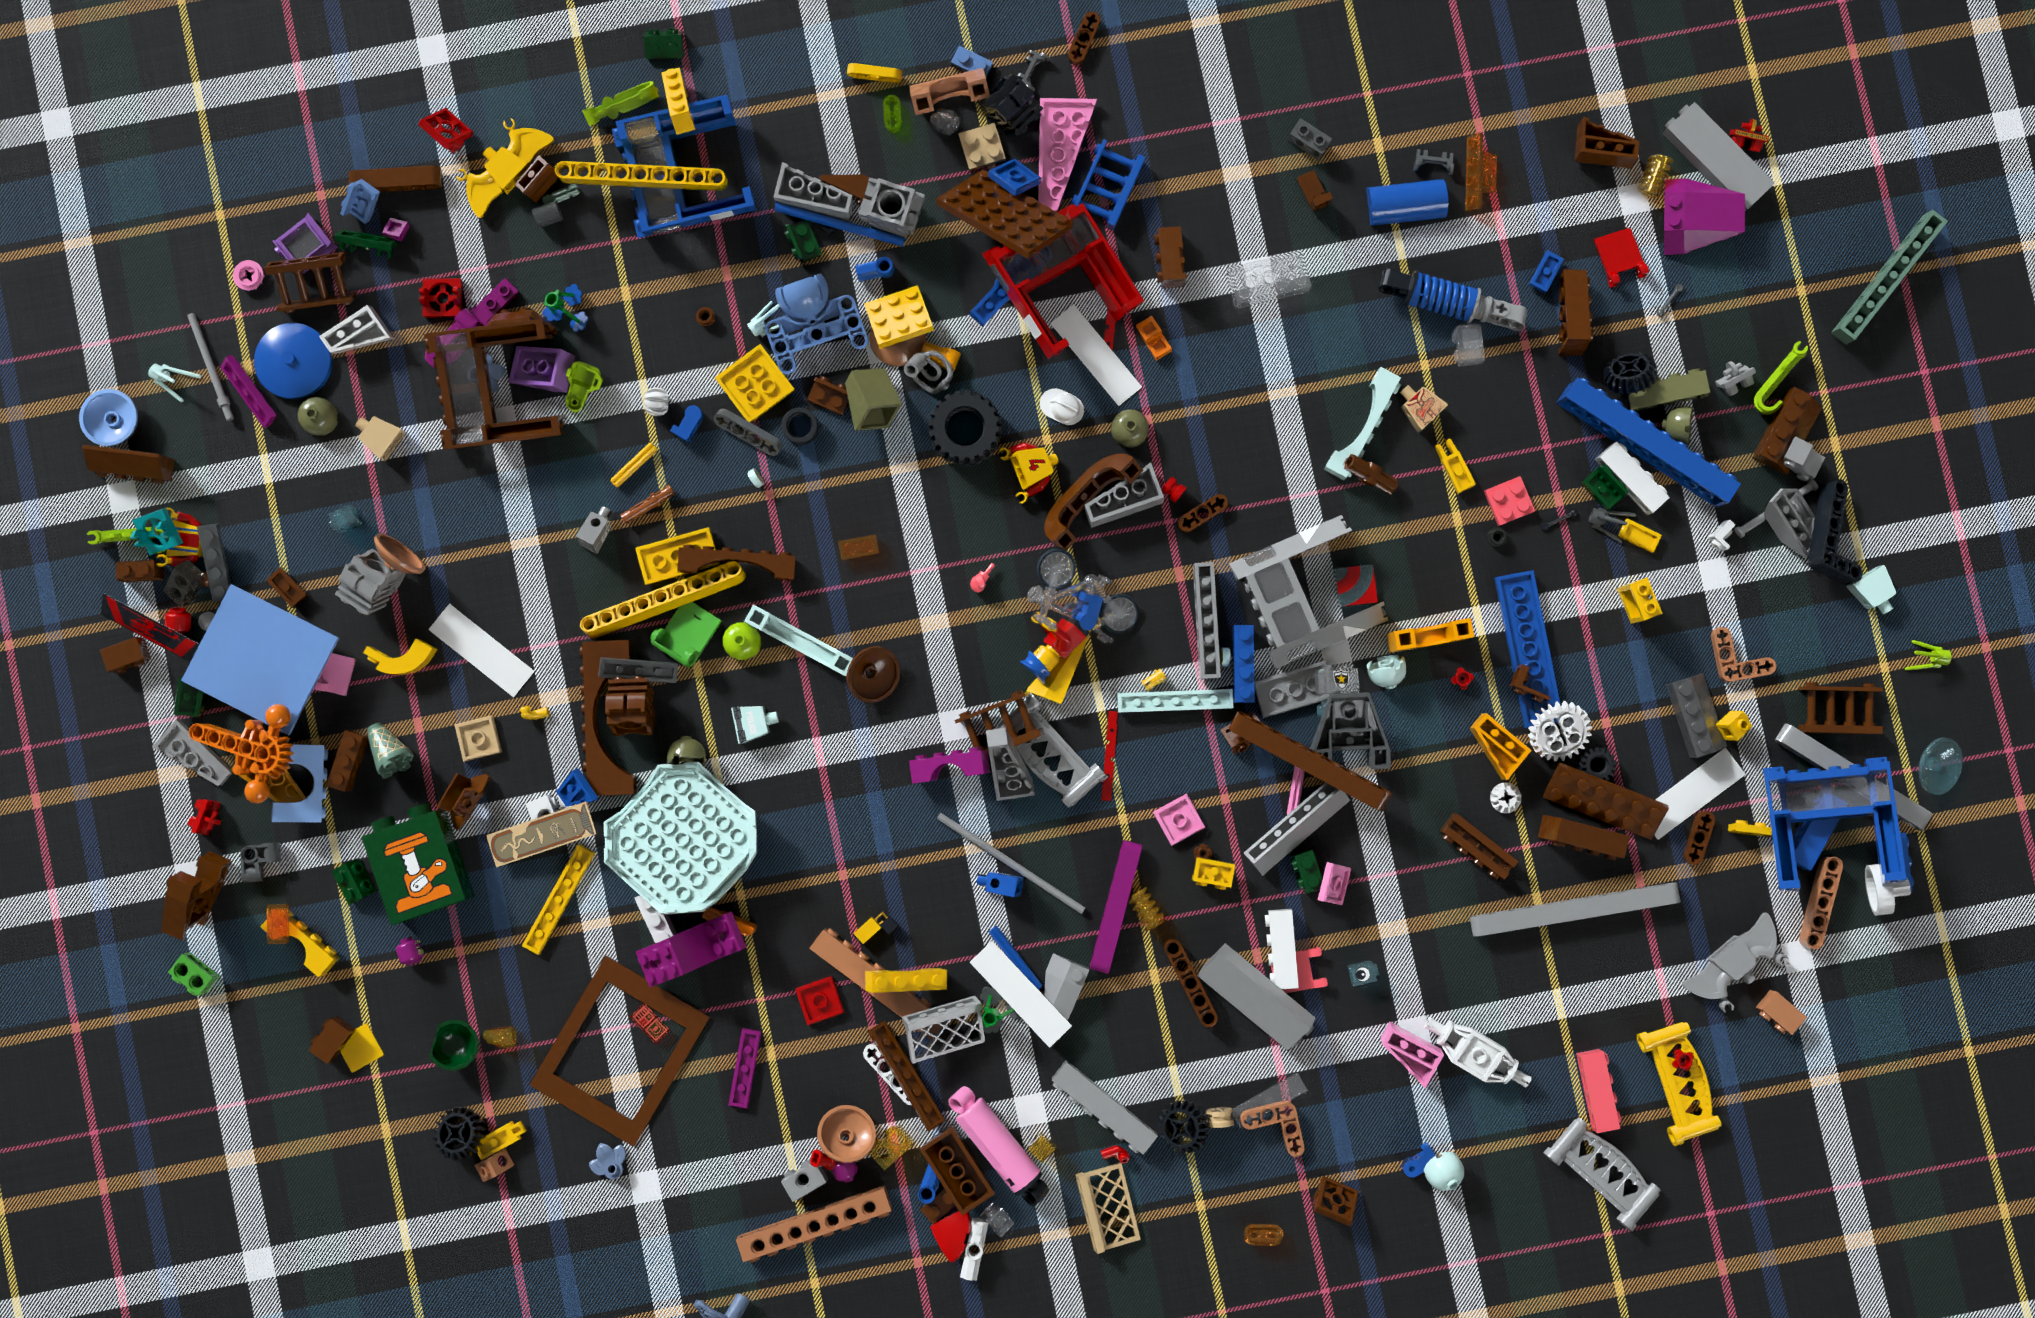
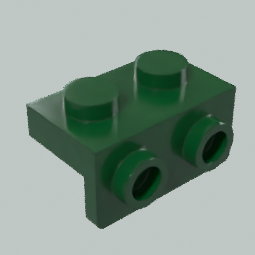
M669 28L667 32H659V29L648 30L643 36L646 59L684 58L683 31H678L677 28Z
M1603 464L1581 482L1606 511L1610 510L1622 497L1629 493L1626 485L1613 475V471Z
M178 676L173 714L200 717V714L204 713L205 702H202V697L206 693L181 681L182 677Z
M360 858L346 862L331 871L348 905H352L376 892Z

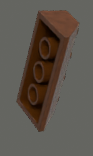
M1796 387L1786 391L1782 399V406L1775 412L1752 458L1784 475L1788 474L1790 468L1786 467L1783 461L1794 437L1805 441L1822 409L1812 395Z
M82 445L87 469L95 472V476L107 478L109 474L114 475L116 479L126 480V477H133V481L145 482V479L152 480L151 483L164 484V481H172L175 461L172 458L155 453Z
M954 1124L935 1135L920 1148V1151L961 1215H964L995 1194V1188Z

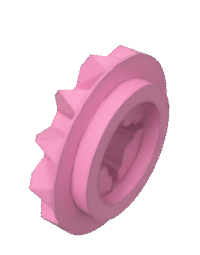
M251 260L240 262L233 272L235 284L247 291L257 289L260 284H263L262 280L265 277L263 268ZM247 271H249L251 274L253 273V275L251 276L252 281H250L249 279H245V277H247Z

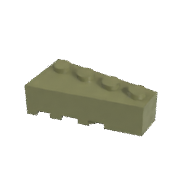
M1700 368L1689 370V374L1686 375L1675 373L1669 375L1668 379L1661 380V377H1657L1655 383L1651 384V388H1645V392L1639 391L1637 394H1627L1630 410L1640 411L1658 407V404L1662 406L1677 403V400L1684 402L1692 401V399L1697 398L1699 395L1700 399L1707 398L1710 394L1706 370L1700 371Z

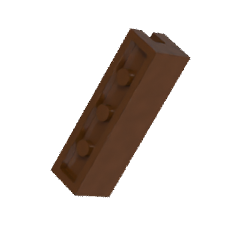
M1456 813L1451 815L1439 831L1443 834L1442 838L1450 844L1454 842L1459 846L1457 848L1459 852L1465 856L1468 854L1474 858L1473 862L1480 868L1486 867L1489 870L1488 874L1496 880L1498 878L1505 880L1509 875L1508 871L1519 862Z

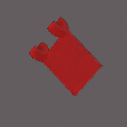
M1631 228L1594 239L1610 288L1618 286L1620 282L1617 273L1636 268L1639 279L1646 277V274L1649 273L1648 266L1642 259Z

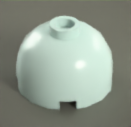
M1398 655L1382 656L1377 658L1379 662L1372 663L1370 661L1367 664L1371 681L1380 687H1385V689L1395 688L1406 675V663L1403 656L1401 659H1399Z
M1444 1152L1441 1153L1443 1157L1437 1159L1435 1156L1426 1164L1424 1173L1426 1179L1434 1188L1440 1191H1449L1456 1189L1463 1180L1464 1166L1456 1153Z

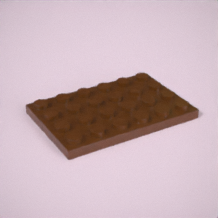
M981 170L936 199L937 206L1027 259L1071 230L1074 223L1064 215L1057 213L1023 192L1016 196L1012 195L989 178L988 171Z

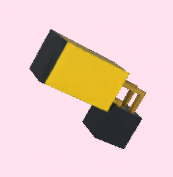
M882 912L875 919L872 916L852 935L863 945L881 927L889 934L898 924L891 916L887 917ZM883 915L886 920L878 923L876 919Z

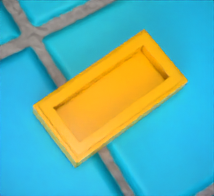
M1628 518L1625 519L1627 525L1622 526L1618 537L1653 553L1662 535Z

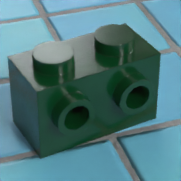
M1313 850L1292 855L1291 865L1294 872L1297 871L1299 879H1297L1300 890H1303L1305 893L1319 890L1323 879Z

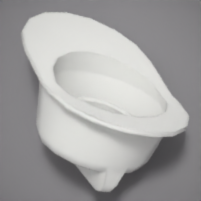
M1057 388L1049 389L1041 396L1040 408L1046 416L1065 425H1074L1083 417L1084 407L1081 400L1076 396Z

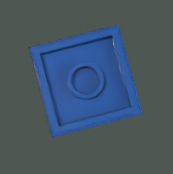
M1016 159L1010 160L988 172L989 178L1014 196L1041 184L1042 179Z

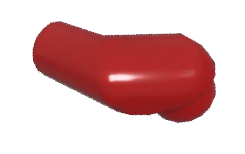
M1118 1145L1101 1150L1103 1160L1115 1157L1122 1164L1129 1162L1128 1151Z

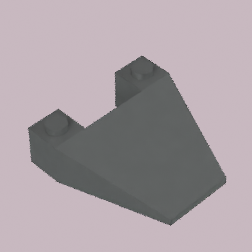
M1370 693L1330 694L1310 749L1332 760V751L1367 749V766L1370 769H1391L1390 747Z

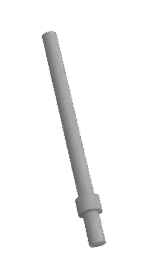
M195 313L188 314L189 322L218 397V405L222 408L226 420H233L234 417L229 406L231 404L230 400L224 393Z

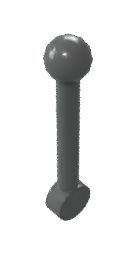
M1682 284L1675 286V291L1664 306L1657 311V316L1662 317L1664 315L1665 309L1676 294L1683 290Z

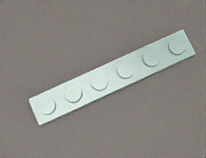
M1233 689L1117 693L1118 713L1233 708Z

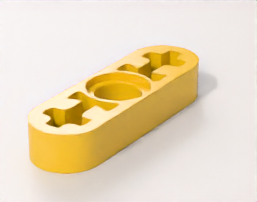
M856 63L848 64L847 75L852 78L900 83L902 79V71L896 68Z

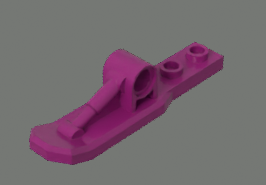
M504 278L477 306L461 310L454 318L455 323L448 330L485 326L494 314L500 313L520 292ZM466 332L441 336L445 344L467 342ZM467 349L449 351V366ZM425 351V360L434 369H437L433 364L435 353L427 354V351Z

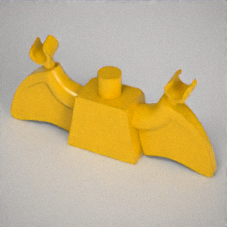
M511 119L513 122L512 127H507L504 121V127L510 131L511 142L507 149L501 147L496 152L492 147H488L484 151L483 155L489 160L485 164L487 170L480 175L472 173L468 175L464 169H458L465 176L463 178L456 176V179L460 182L467 180V198L478 218L484 216L490 203L497 196L502 194L503 191L508 194L516 186L515 183L530 167L529 164H531L535 155L554 142V138L551 135L532 128L515 130L516 122Z

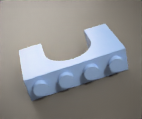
M293 745L290 748V751L294 752L290 756L293 761L288 764H299L307 768L313 777V789L308 797L299 802H272V822H321L326 814V807H322V799H326V788H323V780H327V768H323L324 761H327L328 749H324V745Z

